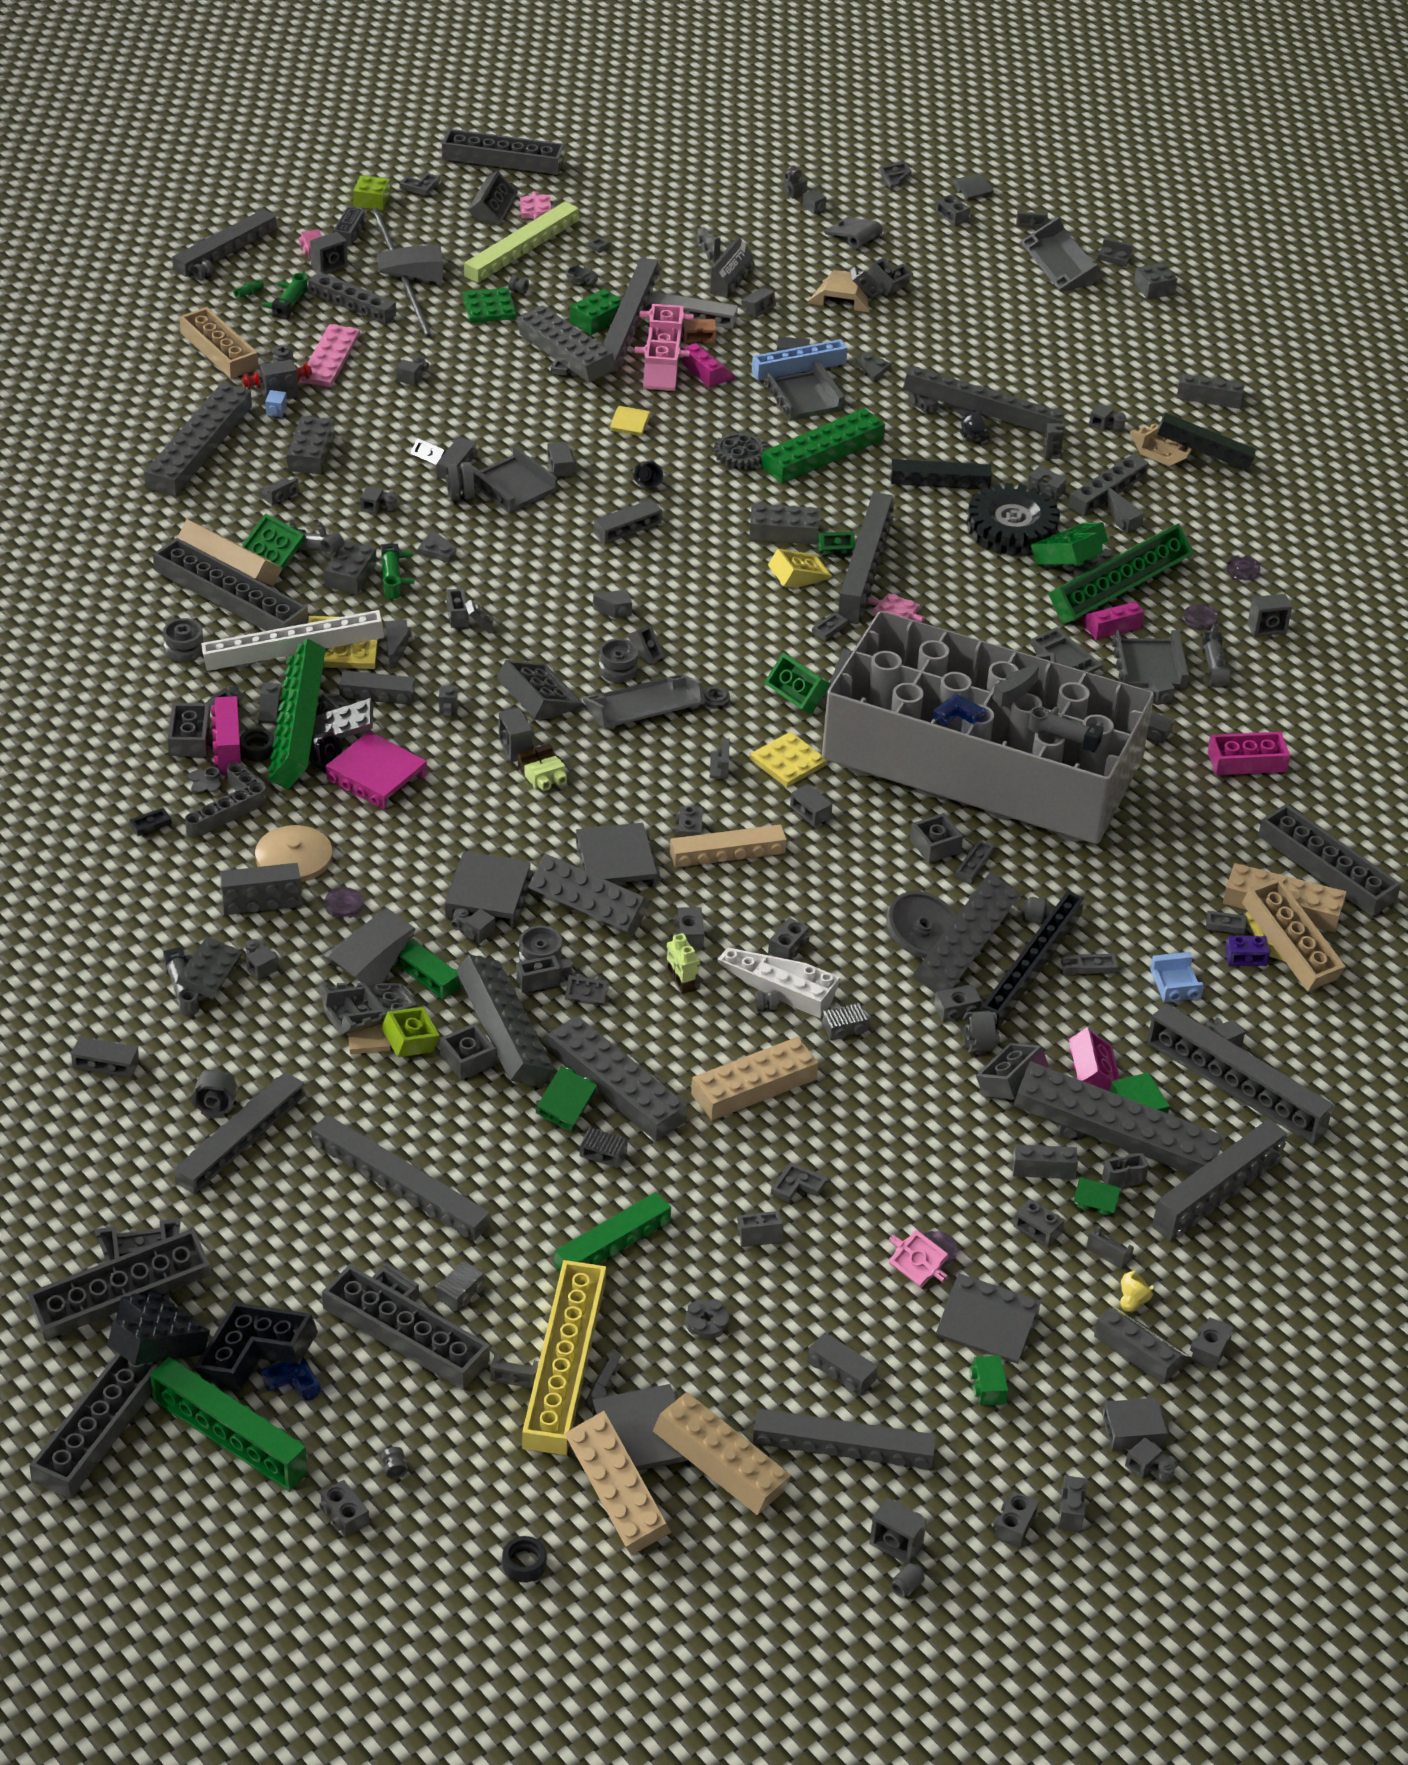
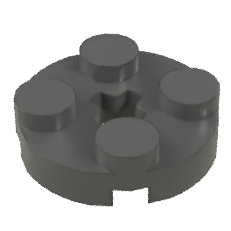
M700 1300L688 1305L685 1325L691 1334L694 1332L702 1339H715L720 1337L728 1327L729 1314L727 1309L722 1306L720 1300ZM709 1317L711 1319L710 1322H706V1320L702 1318Z

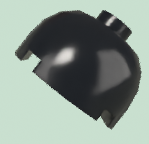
M976 409L968 412L962 418V429L959 431L963 438H967L973 443H981L990 437L988 430L984 431V426L986 425Z
M318 732L312 736L309 761L314 766L326 769V765L342 753L341 740L334 735L335 733Z

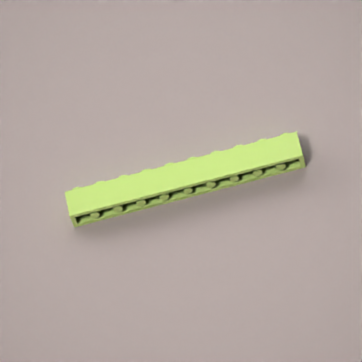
M567 202L561 203L464 263V276L477 283L481 282L578 222L579 208Z

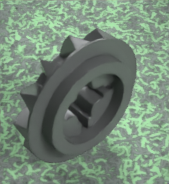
M713 686L703 690L704 704H708V707H723L724 704L729 703L730 693L726 689Z

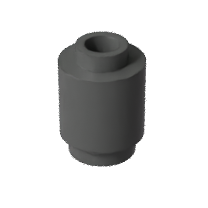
M907 1564L893 1578L891 1583L892 1591L901 1598L909 1596L924 1582V1571L917 1564Z

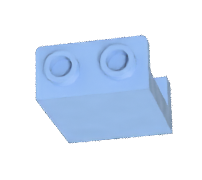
M1191 952L1155 955L1152 957L1150 970L1163 1002L1200 999L1202 997L1204 985L1203 982L1197 981L1191 967Z

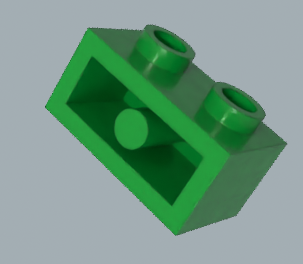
M854 531L826 532L817 535L818 552H823V555H833V552L850 554V551L855 549Z
M1079 1177L1073 1202L1078 1203L1077 1207L1086 1210H1089L1090 1207L1098 1208V1213L1110 1216V1212H1116L1122 1188Z
M1001 1356L974 1357L973 1366H970L969 1373L970 1379H974L975 1382L973 1384L974 1397H978L979 1406L1006 1404L1008 1388Z

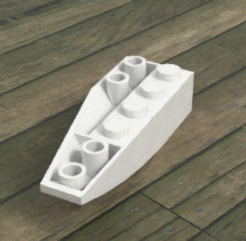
M729 947L718 958L719 964L754 988L763 992L776 990L777 1000L820 1019L823 1016V1012L827 1011L830 1007L840 982L839 976L807 963Z

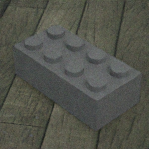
M301 416L287 453L288 471L321 475L334 439L333 419Z
M761 503L752 504L749 540L817 545L819 508Z
M298 863L220 871L224 915L302 907Z

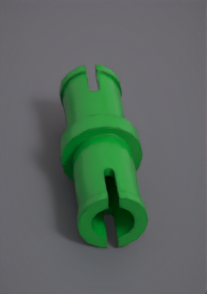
M261 279L252 283H245L244 286L234 289L233 294L237 299L246 295H252L255 291L263 289L264 283Z

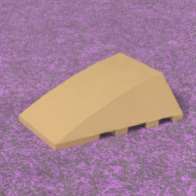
M833 270L808 300V304L823 306L826 296L855 300V311L869 312L867 294L852 281L851 272Z
M1152 424L1150 428L1141 427L1139 431L1135 429L1130 431V435L1141 455L1167 466L1187 458L1192 448L1157 435L1158 424Z

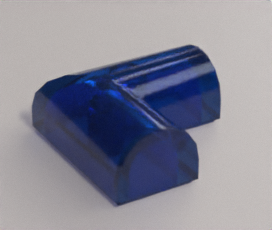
M955 693L933 710L932 717L948 725L959 716L974 725L985 716V709Z
M305 1358L302 1359L299 1365L280 1362L261 1369L262 1379L268 1391L292 1383L303 1401L314 1399L321 1391V1385Z

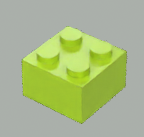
M360 175L353 190L354 207L368 209L377 207L379 210H384L390 196V179Z
M424 1007L388 1011L381 1028L397 1057L432 1053L440 1036Z

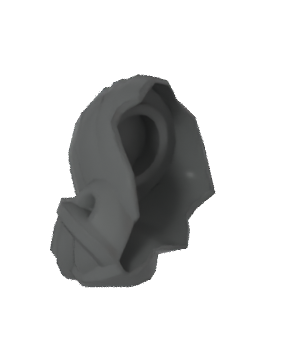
M578 264L570 267L567 271L568 280L576 285L586 283L593 286L598 281L597 273L592 271L590 267L582 268Z

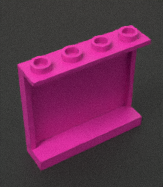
M368 731L326 765L327 780L385 810L386 800L414 776L423 779L427 775V761Z

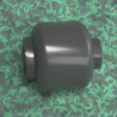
M1030 897L1028 901H1024L1022 915L1025 916L1026 921L1042 924L1045 918L1050 915L1051 907H1047L1048 902L1046 899Z

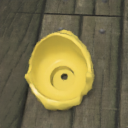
M1135 1270L1125 1273L1121 1280V1289L1124 1296L1120 1300V1305L1124 1311L1129 1313L1136 1311L1140 1305L1150 1301L1153 1296L1152 1290L1154 1289V1286L1148 1287L1144 1279L1135 1274Z

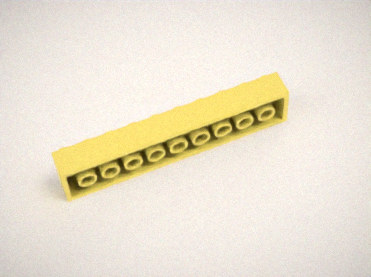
M563 1260L522 1431V1449L567 1456L569 1441L564 1433L573 1429L606 1284V1266Z

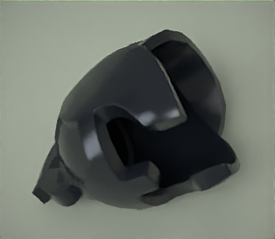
M642 461L634 467L633 478L638 485L649 489L658 486L662 482L663 470L654 461Z

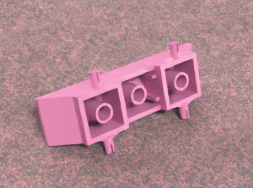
M652 304L650 311L640 310L639 317H647L650 320L647 344L645 347L635 346V353H641L645 356L643 389L675 391L679 357H689L690 350H680L683 321L694 320V314H684V306Z

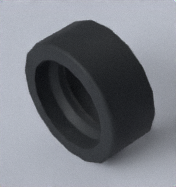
M254 728L241 734L239 738L240 754L243 758L256 762L271 757L274 747H272L274 736L266 729ZM253 742H262L266 744L265 746L258 748L248 746Z
M530 1536L515 1537L508 1541L502 1553V1566L505 1574L516 1582L524 1583L541 1577L546 1568L547 1553L545 1546L538 1539ZM521 1551L531 1552L538 1557L537 1563L529 1567H519L513 1564L510 1559L512 1555Z

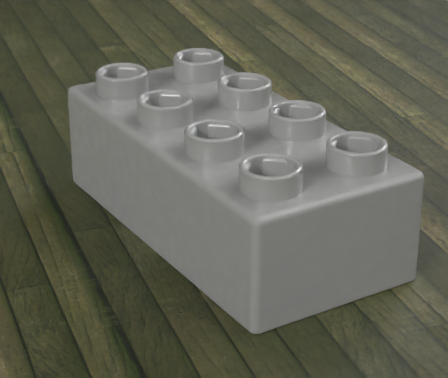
M880 611L869 625L827 692L822 757L827 761L845 766L850 772L857 775H875L914 787L920 794L926 797H946L981 808L988 815L997 819H1016L1054 831L1060 838L1067 841H1086L1098 844L1143 759L1154 693ZM1038 664L1037 681L1026 694L1003 707H1000L993 700L994 684L1005 681L1006 674ZM1040 706L1046 708L1050 713L1054 707H1058L1059 712L1057 716L1088 727L1091 723L1096 725L1098 722H1102L1104 730L1099 747L1093 753L1082 749V744L1047 732L1035 733L1031 731L1028 727L1031 709Z

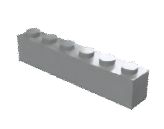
M653 292L650 295L648 305L644 309V311H650L652 304L684 306V314H694V319H715V326L730 329L734 328L738 312L737 305Z

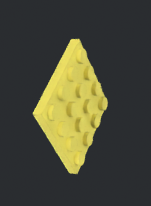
M309 616L308 623L339 617ZM378 639L326 648L323 667L375 669Z

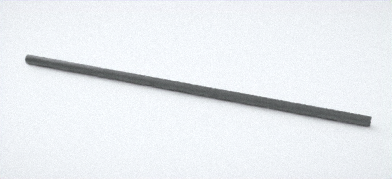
M377 207L373 208V213L388 249H395ZM400 275L425 337L430 338L432 336L409 280L406 275Z

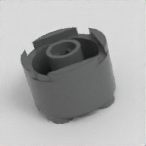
M980 1011L966 1012L964 1014L963 1021H967V1024L963 1027V1039L965 1048H969L968 1053L993 1051L996 1043L1000 1042L999 1032L995 1029V1024L997 1023L996 1013Z
M204 1070L197 1080L192 1095L194 1108L196 1109L197 1107L202 1115L209 1118H221L224 1114L229 1113L232 1110L238 1091L233 1074L217 1070Z

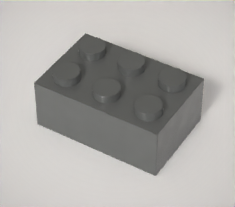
M344 541V546L337 550L324 570L325 587L358 595L377 565L376 548Z
M172 703L168 733L169 756H207L211 722L209 704Z
M1009 1043L976 1075L982 1095L1015 1100L1030 1061L1047 1068L1049 1067L1042 1046Z

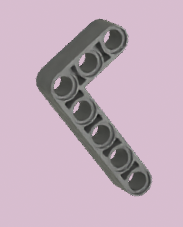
M238 762L229 764L227 767L228 783L235 792L185 816L187 836L191 838L200 837L266 804L265 785L243 764Z

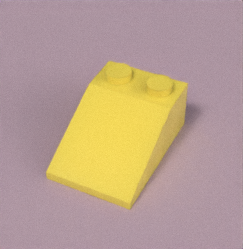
M777 549L768 564L772 573L780 580L781 585L787 588H799L832 577L821 560L814 554Z

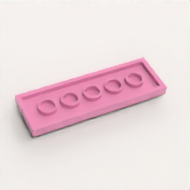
M329 324L307 363L308 366H311L312 375L310 379L300 377V382L332 387L360 335V329Z

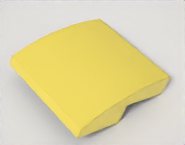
M618 406L610 425V431L642 436L645 426L647 427L650 411Z

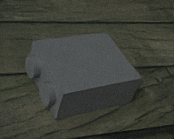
M1157 1398L1105 1402L1102 1416L1112 1451L1131 1450L1144 1438L1155 1443L1158 1447L1165 1446L1166 1438L1169 1437L1168 1424L1164 1423V1409L1162 1406H1159Z

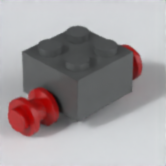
M290 359L260 365V376L258 372H254V376L244 374L241 380L243 387H246L248 390L251 389V386L255 385L257 388H261L265 400L270 390L286 392L287 399L298 397V381L300 377L310 379L312 369L307 363H303V367L298 368Z

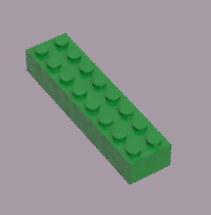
M860 409L762 451L761 468L783 484L884 440L885 423L867 409Z
M168 1357L150 1373L153 1402L288 1492L307 1475L306 1446L300 1440L290 1437L283 1429L275 1427L265 1417L255 1414L250 1407L243 1406L230 1394L220 1391L215 1384L208 1383L198 1373L185 1368L180 1361H175Z

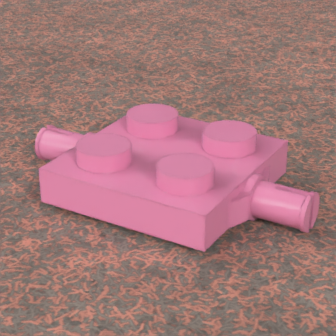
M533 191L532 196L520 197L521 219L532 218L535 220L550 211V195L541 194L538 196V192L535 191L534 193Z
M890 593L882 600L869 598L868 604L876 606L873 609V615L875 616L878 612L884 611L921 623L924 621V616L916 614L919 611L920 604L912 600H906Z
M917 1230L904 1241L895 1234L892 1235V1238H889V1242L897 1247L895 1254L888 1260L889 1264L914 1284L922 1288L934 1276L942 1283L946 1282L945 1280L949 1276L940 1270L941 1266L949 1258V1255Z

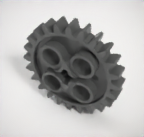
M734 431V434L728 432L727 436L722 435V438L718 437V441H715L714 456H716V460H720L721 464L726 463V466L732 465V468L738 466V469H741V467L747 469V466L754 468V464L759 466V462L762 463V451L767 450V444H764V440H760L761 437L755 438V434L750 436L749 432L743 434L742 431L740 434H737L736 431Z

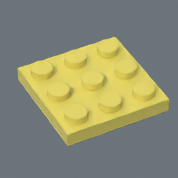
M791 731L750 754L751 761L786 788L827 766L828 763L820 753Z

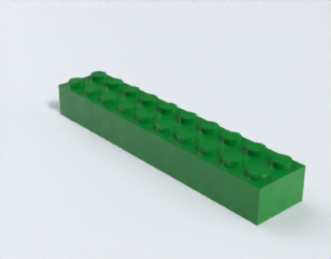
M1178 523L1048 592V595L1062 624H1065L1194 553Z
M308 638L303 644L300 643L294 655L291 654L286 661L288 666L284 673L286 678L282 685L284 690L280 697L282 702L278 709L280 714L276 721L278 726L274 733L276 738L272 745L274 750L270 757L272 762L268 769L270 772L269 780L287 790L308 767L326 648Z

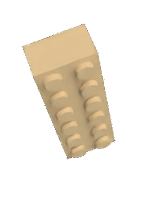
M208 307L179 317L181 334L230 379L259 369L258 352Z
M186 519L177 537L265 585L274 586L283 568Z
M1234 863L1226 886L1223 904L1246 910L1242 901L1249 889L1280 878L1316 928L1336 932L1346 891Z
M1280 878L1249 889L1242 901L1243 906L1307 992L1338 980L1346 966Z
M796 1037L692 1077L691 1094L712 1121L817 1080L818 1061L802 1041Z
M688 1392L660 1413L653 1429L655 1434L756 1515L761 1513L784 1492L791 1477V1474Z
M605 1411L564 1433L631 1556L671 1533Z

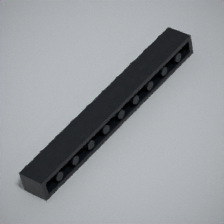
M1070 891L1064 894L982 1005L981 1011L996 1013V1031L1082 915L1084 897Z

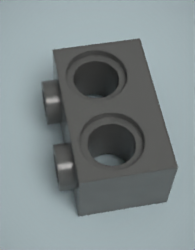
M948 195L937 199L936 213L953 226L969 220L970 208L953 195Z
M789 917L769 939L768 954L788 960L796 957L800 949L806 946L810 940L809 926Z
M345 1480L320 1492L321 1503H319L322 1513L332 1519L334 1528L337 1531H341L345 1537L369 1525V1510Z
M1013 1491L1010 1499L1005 1498L1001 1508V1511H1003L1002 1515H997L993 1524V1528H996L994 1538L1020 1548L1036 1517L1039 1501Z

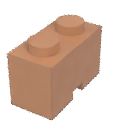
M715 319L683 321L684 343H715Z

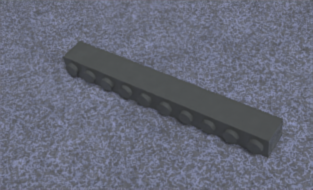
M640 258L602 346L613 353L615 370L611 371L612 373H617L619 367L622 366L623 358L627 354V348L631 345V339L635 336L636 327L640 324V310L644 311L645 306L648 305L649 297L653 294L654 285L656 286L657 278L661 275L662 269L659 266L658 259Z
M910 365L903 386V390L971 411L976 409L981 414L1042 433H1046L1047 423L1062 424L1065 412L1058 409L1048 408L1041 404H1035L1012 395L999 393L996 390L986 389L982 386L937 374L934 371L924 370L917 366Z
M327 1114L311 1128L312 1143L317 1148H321L332 1157L343 1161L348 1167L354 1168L365 1177L371 1178L381 1187L394 1192L396 1196L407 1200L414 1207H418L429 1216L440 1220L444 1225L458 1231L462 1236L475 1241L490 1227L489 1211Z

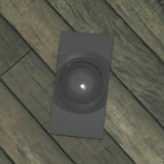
M1057 627L1030 639V644L1038 655L1054 652L1058 664L1088 673H1093L1103 666Z

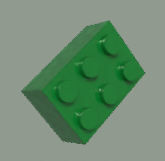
M602 289L570 306V322L588 334L593 335L612 324L622 299L608 290Z
M782 653L764 682L774 691L810 714L814 712L831 685L827 680L785 653Z

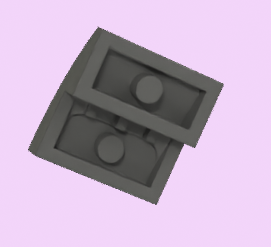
M979 173L952 180L958 193L962 192L967 201L991 195L994 191L988 181Z

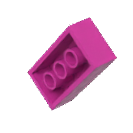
M237 696L215 697V705H211L212 716H216L212 717L214 754H217L214 755L215 767L218 766L221 774L228 773L227 767L233 762L241 763Z
M1282 732L1210 735L1207 752L1215 775L1287 772L1290 753Z

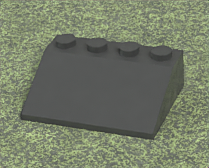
M505 660L497 676L502 686L511 693L513 698L521 703L523 708L527 709L534 719H551L584 705L546 664Z
M959 1273L952 1287L935 1336L992 1356L1000 1355L1001 1359L1018 1364L1038 1319L1041 1301Z

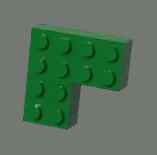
M1091 522L1081 523L1031 545L1036 564H1043V566L1052 564L1054 566L1062 564L1068 566L1074 564V566L1084 564V560L1097 558L1098 554L1103 553L1102 544L1109 541L1104 523Z

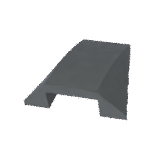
M441 245L410 246L377 253L379 273L397 277L406 275L407 279L413 280L415 277L423 279V282L429 283L434 281L437 282V285L442 286L443 258Z
M387 908L324 953L322 957L335 967H341L358 980L359 983H365L367 987H375V983L386 982L389 977L387 974L391 967L397 963L399 953L404 951L416 929Z
M320 983L325 1014L340 1035L384 1023L388 1011L417 1008V1003L402 983H375V987H367L365 983H357V986H346L345 983H337V986H328L327 983Z
M181 1218L159 1221L160 1228L117 1233L115 1226L94 1229L106 1262L179 1234ZM171 1291L162 1294L161 1297L169 1301Z

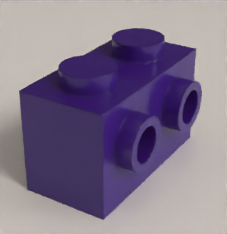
M1266 936L1227 937L1225 953L1228 966H1267L1270 951Z

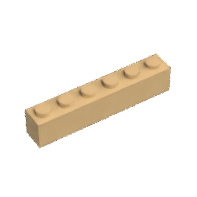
M781 825L671 838L670 854L675 868L785 854L787 839Z

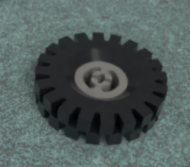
M1005 483L1003 489L1000 484L991 486V490L988 487L981 489L980 493H976L972 500H970L967 530L969 534H972V538L976 542L981 541V546L988 549L993 545V552L1001 553L1003 549H1007L1006 555L1015 556V550H1018L1021 556L1029 555V550L1032 551V544L1058 534L1060 510L1057 508V503L1054 500H1050L1049 495L1046 493L1039 495V489L1032 487L1027 491V485L1019 484L1018 488L1014 489L1013 483Z

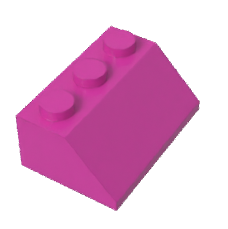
M697 343L683 348V350H690L689 357L682 356V364L708 387L736 378L735 374Z
M1136 602L1081 616L1079 620L1091 635L1098 640L1115 635L1116 630H1119V634L1142 628L1144 611Z
M1087 1027L1069 1039L1070 1053L1074 1060L1073 1066L1077 1073L1076 1079L1110 1092L1112 1081L1120 1079L1112 1045Z

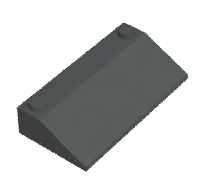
M1059 217L1020 241L1060 292L1092 285L1104 277L1097 263L1094 264L1065 230Z
M679 674L584 697L583 702L597 724L608 730L616 728V725L688 707L689 709H695L700 704H704L705 699L702 682L684 674Z

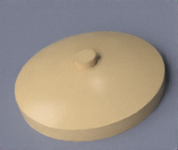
M301 825L284 826L268 832L259 840L255 850L256 863L258 867L298 863L300 880L304 882L320 876L328 869L332 861V845L323 833L314 828Z

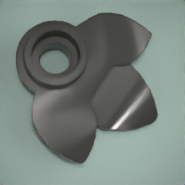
M208 767L205 770H195L187 774L186 778L194 782L191 787L192 792L202 793L206 790L214 792L219 789L222 776L218 768Z

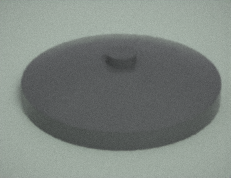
M909 891L900 894L893 900L886 914V923L892 938L901 948L916 957L925 959L957 915L939 897L927 892Z

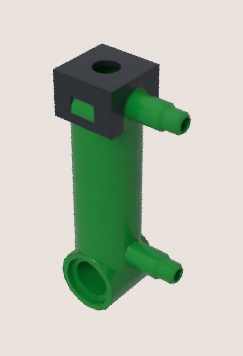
M295 273L292 275L291 283L280 281L277 283L278 286L286 288L280 298H275L272 303H262L263 307L272 309V317L286 320L290 317L292 307L302 294L308 292V276L305 273Z
M381 544L384 597L392 600L401 596V585L415 583L414 578H400L399 558L413 557V552L399 551L398 544Z

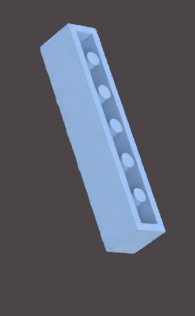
M839 339L755 355L752 359V373L759 381L766 378L767 371L770 372L773 378L809 372L813 370L814 362L819 361L824 368L846 364L847 346Z

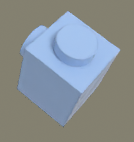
M270 390L265 401L266 415L274 417L283 416L287 407L286 392Z

